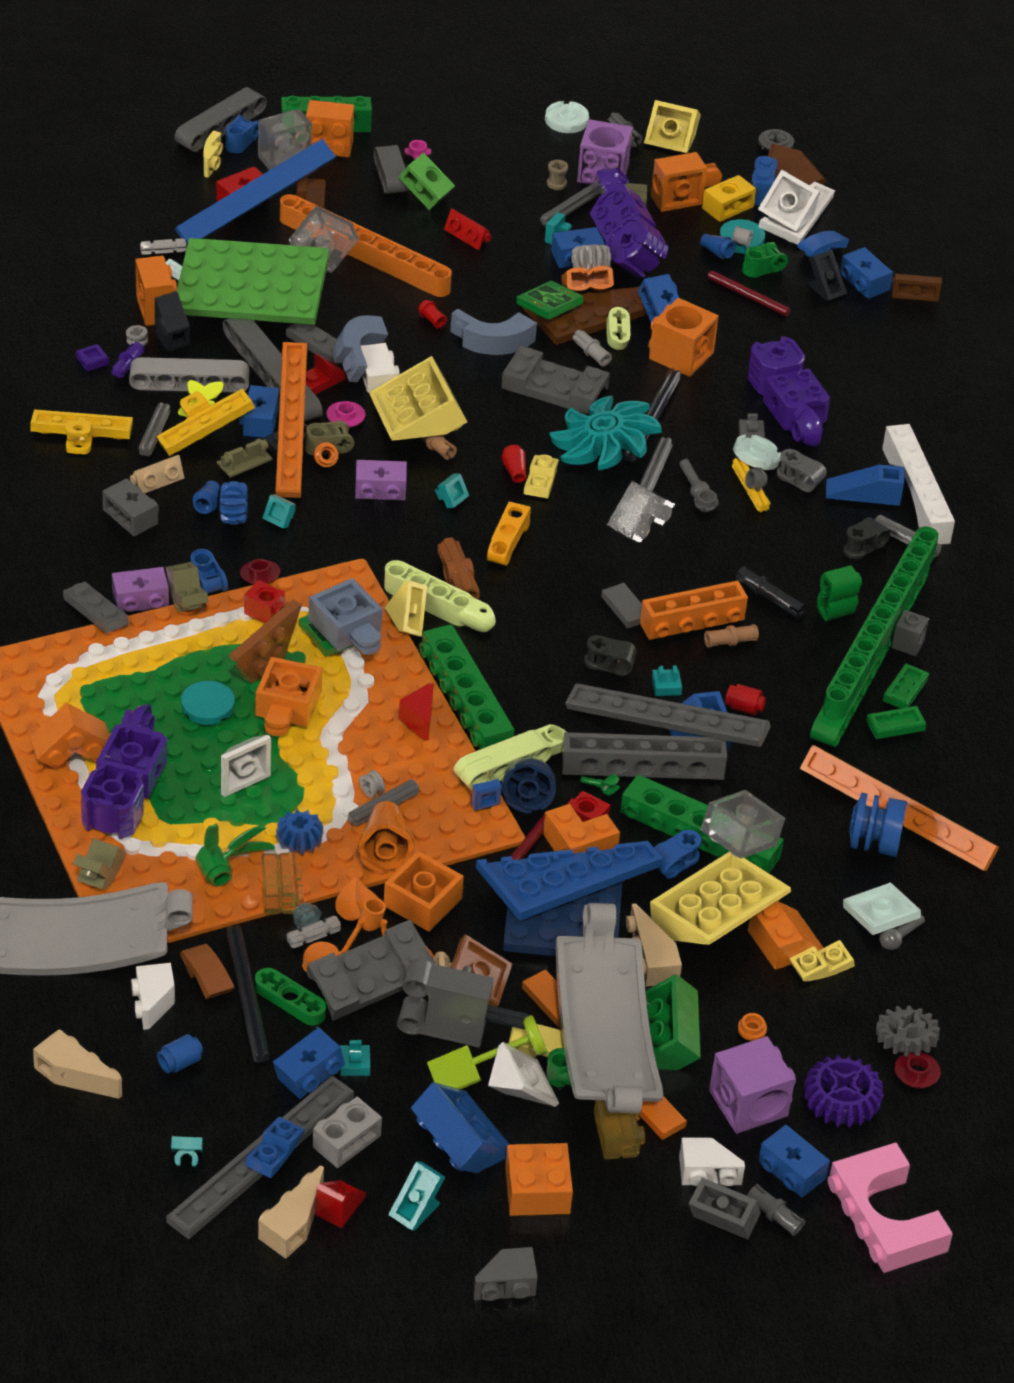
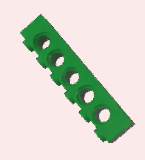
M453 625L423 631L422 643L419 646L423 658H427L432 674L438 677L442 692L447 693L452 709L460 715L463 728L468 729L471 734L473 745L475 747L478 746L479 750L514 737L513 726Z
M639 774L622 794L620 813L673 837L683 830L696 831L701 836L699 849L719 858L732 850L767 873L772 871L781 858L784 839Z

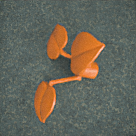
M358 877L353 878L342 888L335 903L336 911L343 919L349 921L358 919L357 926L340 952L335 945L328 942L311 944L305 950L302 967L306 972L310 962L331 953L338 956L347 952L361 928L367 931H374L381 927L382 936H384V932L387 930V920L383 919L386 905ZM426 946V948L428 949L430 955H431L432 958H433V957H434L433 953H432V952L429 950V948Z

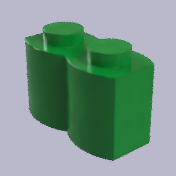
M852 566L824 572L821 576V592L817 598V609L825 621L849 616L856 611L862 579Z

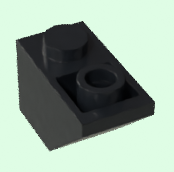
M177 291L155 298V336L168 352L190 345V326Z

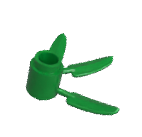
M218 824L210 825L204 835V846L200 848L195 857L206 881L215 887L222 886L230 881L232 878V867L227 860L230 856L274 850V845L268 842H248L264 831L266 827L259 825L245 831L228 844L229 850L227 852H223L221 847L218 846Z

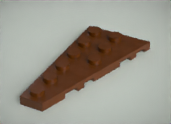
M639 287L580 292L578 294L583 296V304L550 320L522 307L556 345L573 340V335L577 330L591 334L606 329L608 314L614 307H621L627 310L630 320L647 315L637 292ZM617 317V324H620L621 321Z

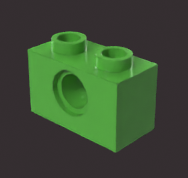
M422 153L410 163L398 177L428 210L445 198L455 186L425 153Z

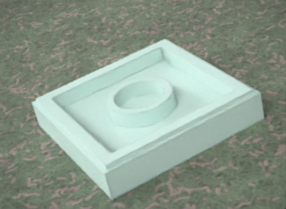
M892 883L843 899V908L872 935L921 918V910Z

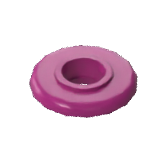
M337 402L328 408L327 418L330 422L344 421L348 424L349 428H352L364 421L365 410L354 402Z

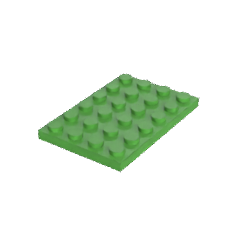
M189 238L177 287V293L179 294L185 315L315 325L330 255L329 248Z

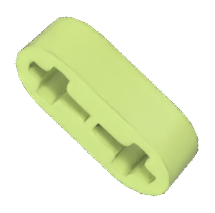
M614 307L610 310L606 321L607 342L613 349L622 350L627 347L631 336L630 316L624 308ZM617 317L621 321L620 324H617ZM616 333H620L621 340L618 339Z

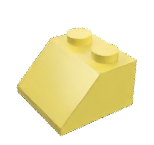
M655 100L644 144L687 154L698 128L701 116L699 111Z

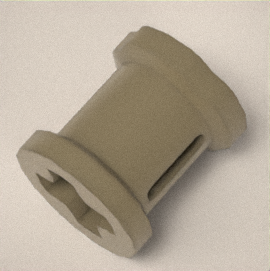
M553 160L548 164L550 175L547 179V186L554 190H562L567 186L565 173L568 171V164L562 160Z

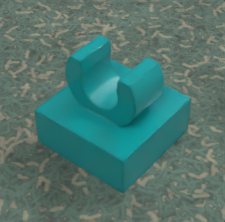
M557 212L546 223V243L552 245L553 233L569 231L572 228L571 224L565 222L566 215Z
M452 474L438 485L439 489L435 490L438 499L444 500L447 508H454L469 496L461 474Z
M276 494L270 495L263 519L281 528H288L290 520L294 516L296 504Z
M659 666L658 670L652 671L655 696L681 695L682 684L677 666H673V669L663 670V666Z
M350 1040L349 1045H340L345 1065L340 1069L341 1076H370V1045H361V1040Z
M172 1136L171 1149L172 1152H177L175 1155L176 1166H181V1158L184 1155L192 1157V1167L198 1165L196 1153H203V1138Z

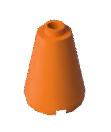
M382 801L374 806L358 844L362 862L369 869L379 873H386V870L395 869L396 872L414 855L413 838L399 807L390 801Z

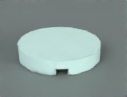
M558 101L546 109L545 121L555 131L576 133L586 128L589 113L584 106L576 102L569 101V104H564V101Z
M746 434L737 437L733 450L741 461L752 467H761L763 470L775 469L780 463L781 452H777L778 448L774 443L757 435H752L751 438H746Z

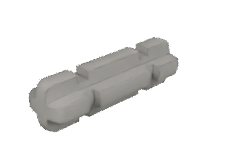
M183 238L175 239V241H172V239L154 240L153 243L142 241L140 243V250L142 255H151V252H154V254L173 253V251L180 253L186 251V241Z
M331 916L324 919L325 922L320 920L300 928L301 931L296 929L287 934V941L291 948L302 946L304 941L307 944L326 937L328 932L330 935L341 930L340 921L336 916Z

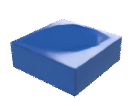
M499 779L473 785L471 804L474 810L500 805L502 785Z

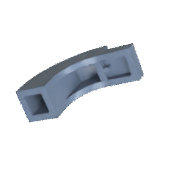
M459 309L455 310L451 316V332L463 339L464 348L474 352L489 355L510 354L517 352L520 346L528 347L536 339L537 322L519 312L501 323L481 322Z
M366 315L353 318L345 325L335 341L332 351L333 360L335 363H343V368L349 382H358L368 367L361 346L383 343L388 336L382 317Z

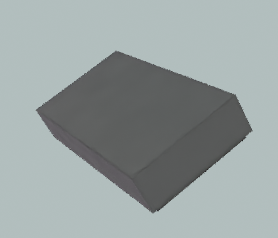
M625 583L602 590L601 597L627 629L640 624L642 604Z

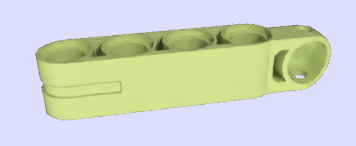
M394 560L386 564L384 589L389 594L394 596L406 580H410L427 586L425 611L451 624L467 626L481 633L488 632L495 626V615L490 606L473 598L469 593L402 561ZM485 609L487 612L482 613L480 610Z
M549 724L537 730L524 732L463 756L457 761L453 771L470 790H472L475 784L495 779L502 781L505 771L514 761L533 757L546 762L550 757L562 753L563 737L566 731L558 726Z

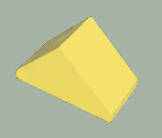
M406 580L385 606L387 613L400 632L422 637L427 595L426 585Z

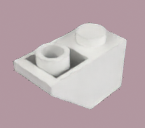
M171 963L136 967V979H131L133 996H138L139 1001H135L136 1018H142L143 1030L150 1029L175 1004L174 979Z
M682 1138L679 1154L682 1185L698 1186L701 1178L724 1186L742 1185L745 1169L744 1161L713 1138Z

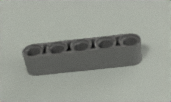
M248 87L243 88L182 124L176 130L175 141L192 152H197L204 148L206 140L213 130L220 132L222 137L226 134V127L238 115L244 116L246 120H251L262 113L266 107L267 99Z

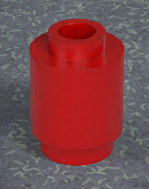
M737 684V686L730 685L725 699V705L731 706L732 710L754 716L757 715L758 711H763L766 703V697L763 696L762 690Z

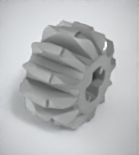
M582 245L572 250L573 268L582 267L590 270L597 266H611L610 248L606 245Z

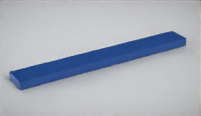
M321 139L178 225L175 231L180 238L185 239L186 246L188 245L189 238L205 239L330 163L336 156L325 141Z

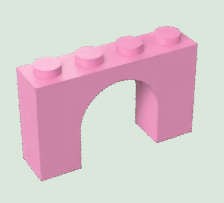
M897 1143L832 1162L830 1176H828L830 1190L839 1197L845 1215L851 1217L858 1237L864 1239L869 1247L872 1260L879 1264L883 1273L948 1252L953 1234L939 1211L910 1220L898 1221L880 1215L869 1203L868 1198L873 1194L906 1183L910 1164Z

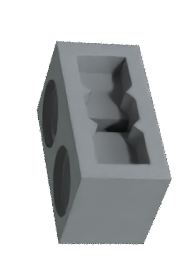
M356 1097L349 1103L342 1104L334 1114L327 1119L320 1120L313 1128V1148L335 1167L339 1168L381 1136L382 1117L360 1098Z

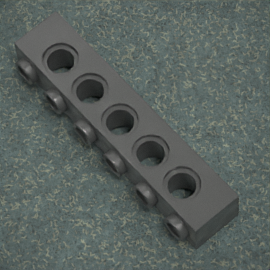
M564 732L562 774L609 776L614 774L616 776L636 777L639 774L643 777L724 780L727 761L726 740L712 737Z

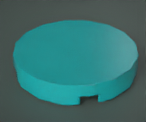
M731 220L720 229V236L730 237L731 239L736 226L750 231L753 230V237L749 247L763 245L765 241L764 230L759 228L757 223L749 220ZM735 243L734 252L745 254L747 247Z
M200 681L191 684L184 690L181 696L182 712L184 715L186 713L189 719L195 723L203 725L220 723L221 719L225 717L228 719L235 709L234 694L229 687L215 681Z

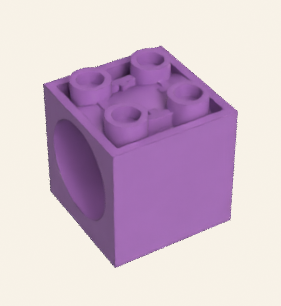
M589 119L580 145L577 182L593 184L600 180L597 175L598 170L613 169L615 166L626 175L630 159L633 127Z
M768 1036L715 1053L709 1091L737 1134L787 1117L796 1078L793 1070L787 1067L782 1060L779 1048L773 1046Z

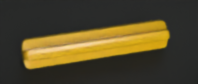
M735 458L732 467L759 512L768 511L770 501L763 489L761 488L760 491H756L755 489H749L746 485V474L750 467L739 458Z

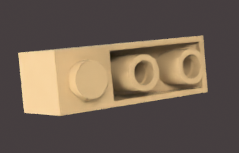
M632 904L631 914L626 917V927L628 933L632 932V939H639L641 941L645 986H655L674 974L680 977L682 964L676 943L637 904Z
M60 1029L33 1049L34 1068L54 1084L118 1099L122 1097V1077L114 1068L107 1067L95 1053L88 1052L79 1045L74 1037L67 1036Z
M320 1165L312 1173H307L297 1187L292 1191H287L281 1197L279 1203L271 1210H265L259 1218L258 1239L285 1259L307 1240L316 1211V1189L318 1184L324 1181L323 1166Z

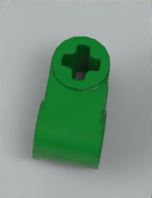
M773 242L749 247L745 252L742 272L746 276L753 278L779 272L786 267L788 257L784 253H780L777 245Z

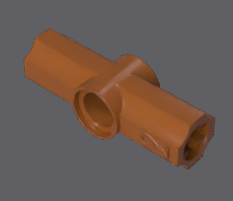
M453 537L444 539L442 543L438 544V554L443 563L446 583L469 593L475 599H479L480 591L474 579L471 559L465 558L459 541H455Z

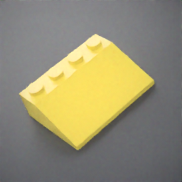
M432 356L369 392L392 441L445 435L451 431L458 430L463 424L467 423L446 379Z
M731 850L650 901L651 919L673 941L710 945L790 893L791 887Z

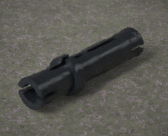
M745 566L738 571L741 576L737 574L735 579L752 589L755 595L765 597L793 615L796 619L803 615L804 612L800 610L805 611L806 605L769 583L768 578L758 576Z

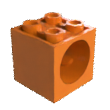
M677 298L671 305L668 304L664 311L658 317L656 316L651 323L652 337L648 345L650 348L649 359L669 368L679 370L682 374L690 377L714 353L719 315Z

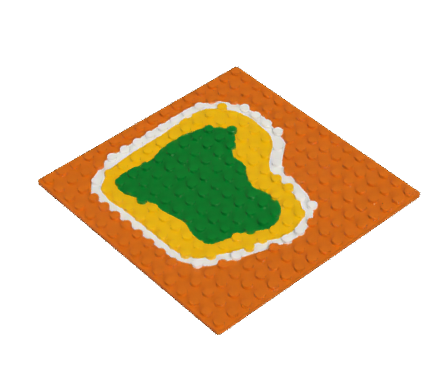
M357 559L276 579L269 583V585L285 591L286 605L293 599L301 603V610L284 659L323 668L322 691L308 726L291 723L287 733L282 736L268 734L264 727V717L255 716L256 691L262 677L253 684L246 681L242 677L241 672L235 667L236 662L229 658V654L265 624L244 614V594L253 585L208 596V602L203 603L204 607L178 612L175 605H170L129 615L128 625L107 634L98 626L92 624L0 647V725L78 897L113 893L152 883H167L168 894L177 889L189 891L193 894L192 921L187 925L168 931L167 943L336 897L342 888L355 877H358L367 888L383 884L395 873V869L386 870V873H379L369 869L362 862L358 844L368 821L358 826H353L348 819V813L410 779L418 783L419 793L399 803L397 806L413 838L414 854L419 850L447 866L516 847L522 843L525 836L502 796L500 805L474 810L471 804L472 790L454 773L453 769L460 758L476 751L409 634L400 632L387 613L385 606L389 600L366 560ZM353 578L383 609L381 632H379L381 634L380 649L374 654H363L354 645L325 657L301 629L299 618L308 615L309 597ZM200 681L222 683L233 692L235 709L228 719L225 717L221 719L220 723L214 725L195 723L189 719L186 713L184 715L182 712L181 696L184 690L191 684ZM431 683L434 684L428 741L421 739L399 720L400 699ZM66 702L104 721L109 734L112 733L115 725L122 723L127 709L133 710L140 705L150 704L152 706V715L155 716L153 731L160 732L167 738V763L149 798H144V815L134 834L126 838L119 839L117 833H105L95 828L87 831L82 824L81 790L91 771L96 769V761L94 762L75 752L58 769H55L37 760L30 736ZM269 735L271 737V776L223 797L221 794V755L230 747L252 737ZM371 770H375L380 774L385 785L384 792L377 793L373 798L365 795L359 783L360 776L368 775V772ZM297 808L300 812H305L309 809L311 815L318 814V818L323 825L320 846H316L313 852L306 850L303 856L300 851H295L291 854L289 849H282L280 842L276 838L279 818L284 817L286 811L295 813ZM216 823L219 827L218 846L221 847L223 852L229 850L228 844L236 837L259 825L265 826L266 829L248 842H268L275 847L274 850L230 856L227 860L232 867V878L228 883L219 887H215L206 881L195 860L198 851L204 846L206 829ZM93 838L118 846L126 852L114 881L104 890L77 881L80 869L73 865L77 854L86 857Z

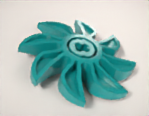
M607 396L596 400L590 405V416L581 414L571 407L565 414L568 430L550 432V437L555 446L567 451L560 456L562 462L575 465L594 462L598 455H601L598 470H603L618 464L622 460L621 449L630 451L639 458H642L647 451L644 435L662 433L660 423L652 416L644 414L650 409L649 403L625 401L616 404L613 410H611L613 396Z

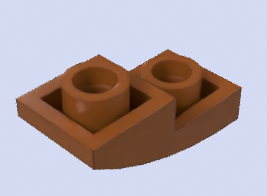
M207 944L180 952L190 978L196 977L205 999L229 993L234 989L226 969Z

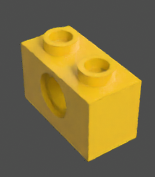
M737 175L705 189L702 208L721 222L754 207L756 188L740 175Z

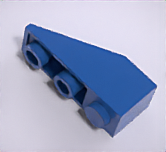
M876 465L826 480V498L900 506L904 486V467Z

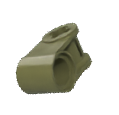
M344 421L310 424L306 430L305 451L314 456L315 448L324 442L333 444L338 453L350 451L355 443L353 437L348 433V424ZM326 451L322 452V455L328 454Z

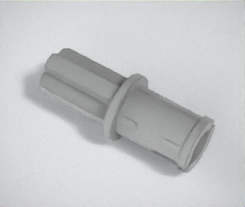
M581 330L575 332L573 341L584 350L585 355H590L600 366L609 364L612 355L600 346V342L597 339H592L586 332Z

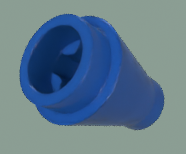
M704 234L700 241L701 247L708 249L721 259L730 258L734 254L736 247L735 242L730 237Z
M208 481L204 487L194 494L193 506L199 513L207 514L215 510L220 490L217 482Z

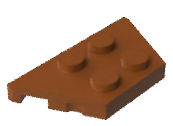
M294 599L229 654L230 660L236 662L235 667L241 672L242 677L246 681L253 684L260 677H263L271 657L284 659L301 610V603Z

